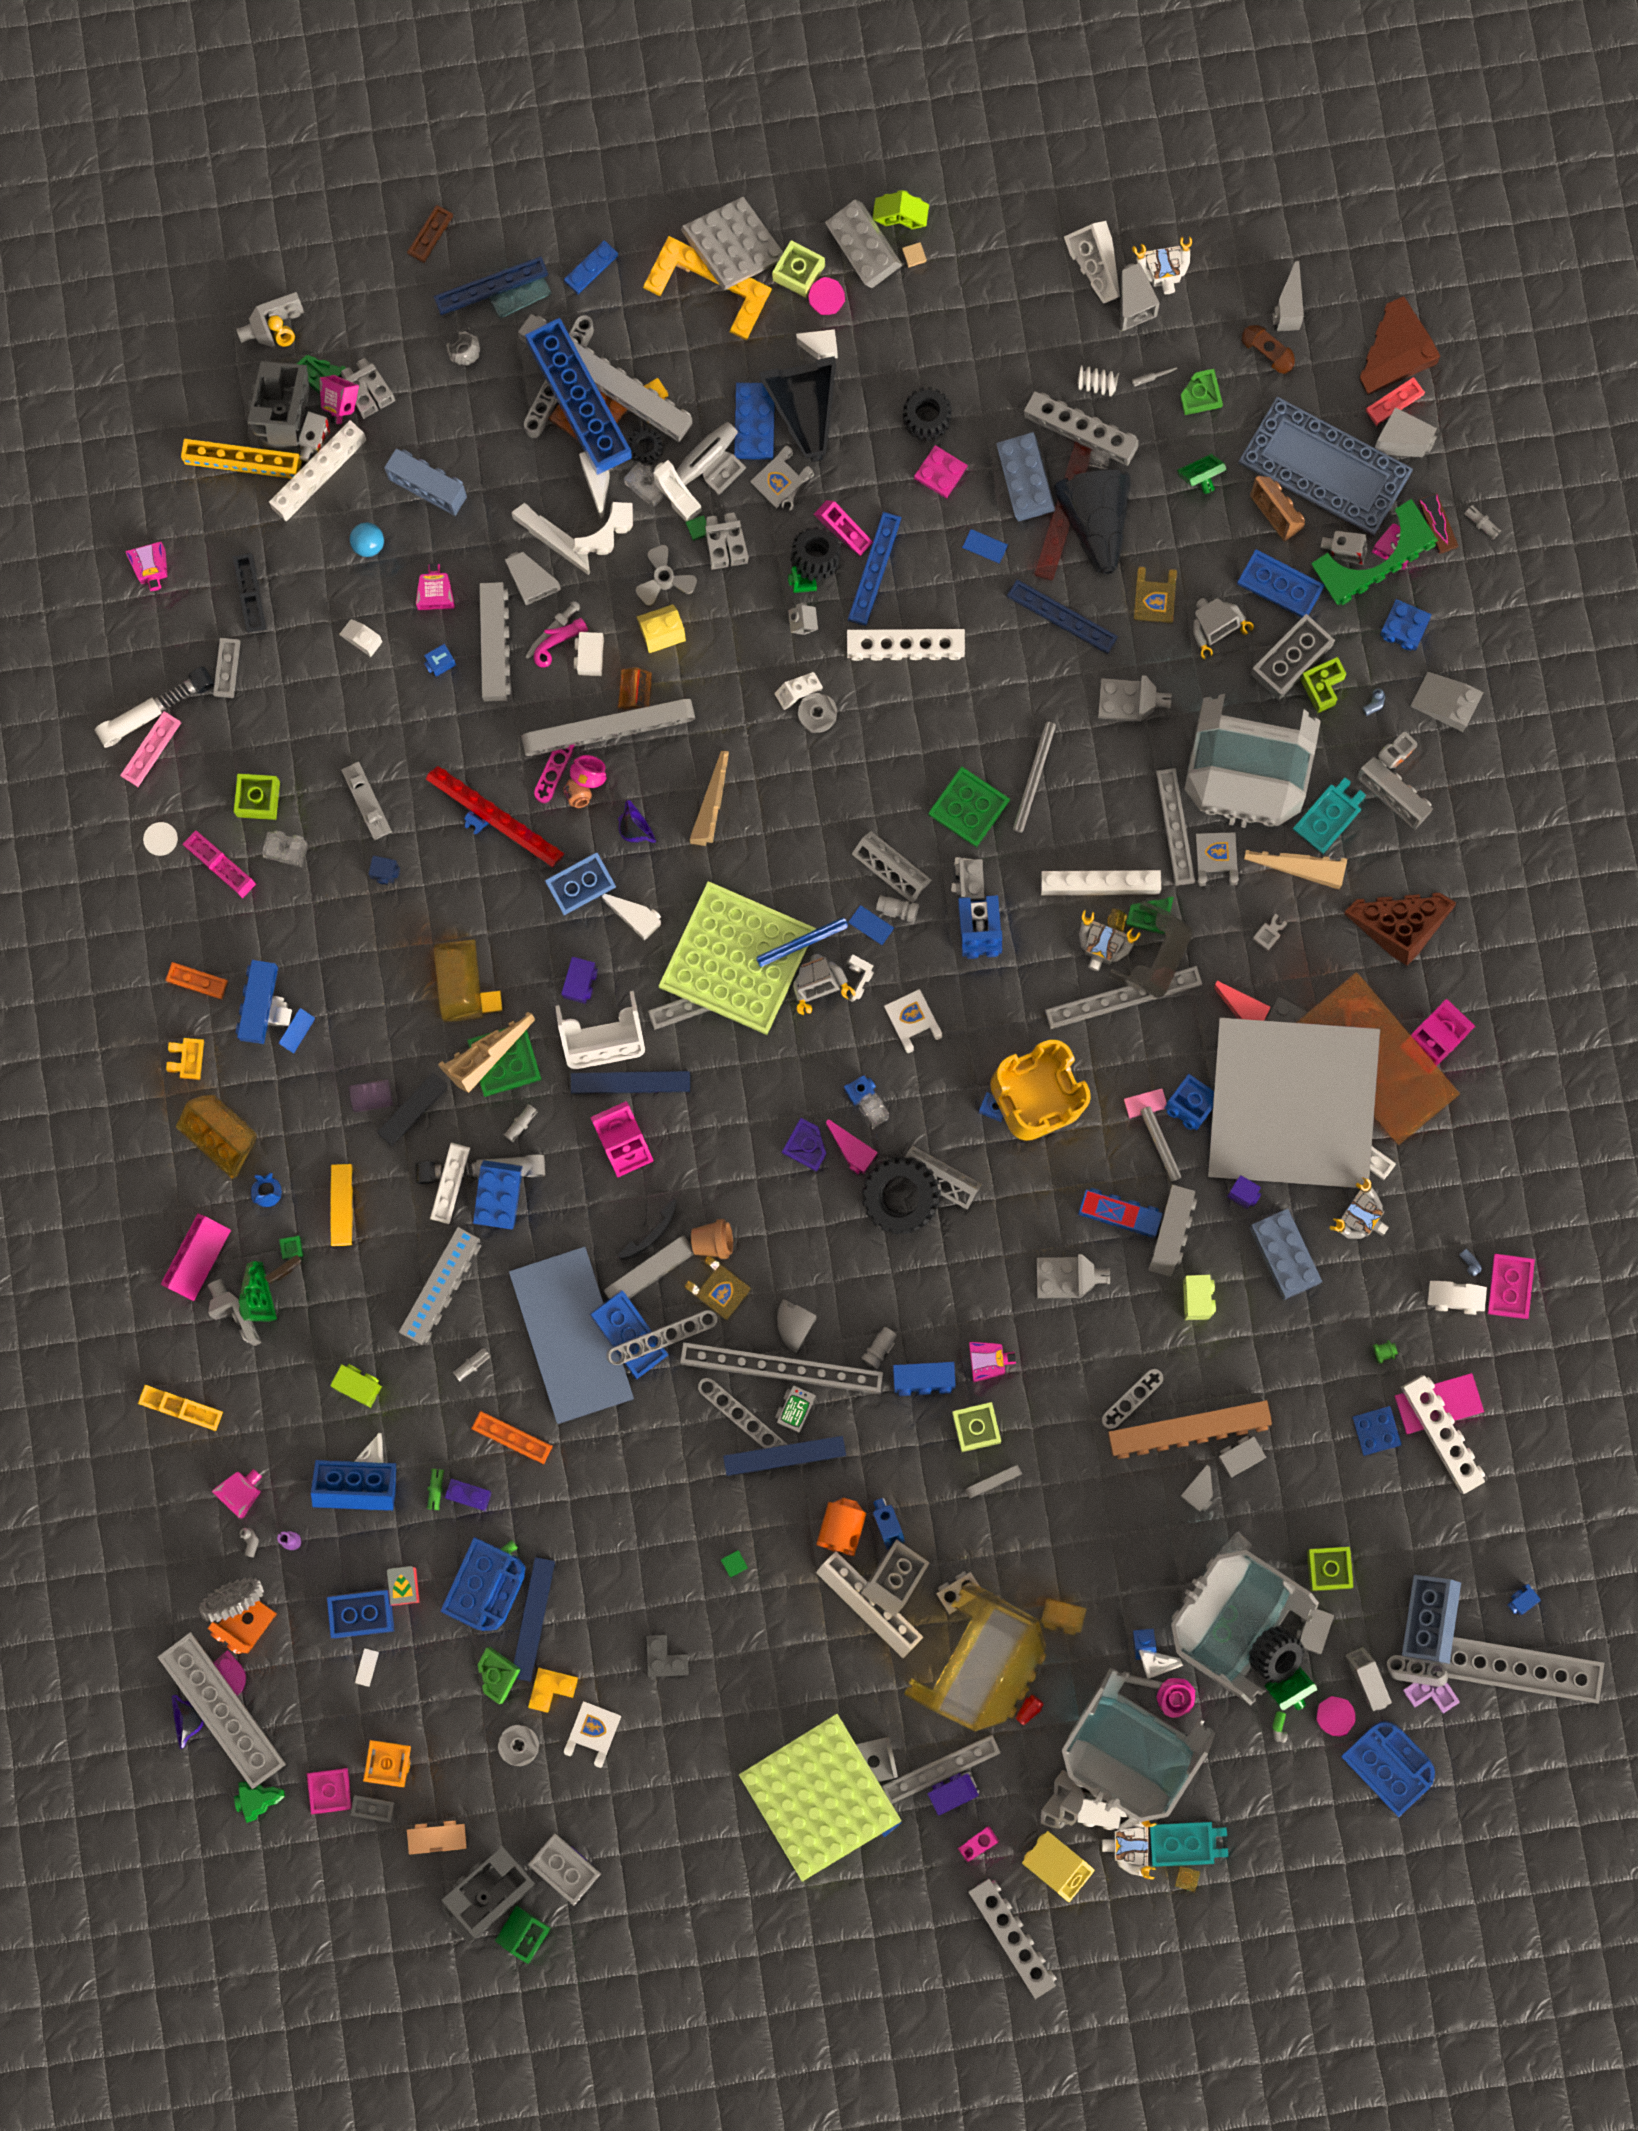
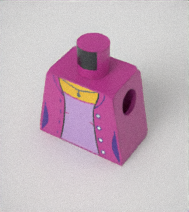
M162 542L126 551L140 583H148L150 591L161 589L159 579L167 577L166 552Z
M969 1342L973 1382L1005 1374L1004 1365L1016 1364L1015 1352L1003 1353L1002 1344Z

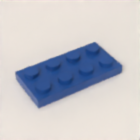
M736 383L735 429L738 433L735 436L734 456L737 459L773 460L774 401L763 383Z
M1257 549L1254 551L1237 582V585L1301 618L1305 614L1309 616L1325 586Z
M620 1290L589 1314L612 1347L651 1332V1329L623 1290ZM652 1335L648 1338L647 1342L650 1347H654L658 1340L656 1336ZM637 1343L630 1345V1353H638L639 1345ZM660 1348L624 1364L634 1378L638 1379L667 1357L668 1353L664 1348ZM615 1350L621 1358V1353L618 1350Z

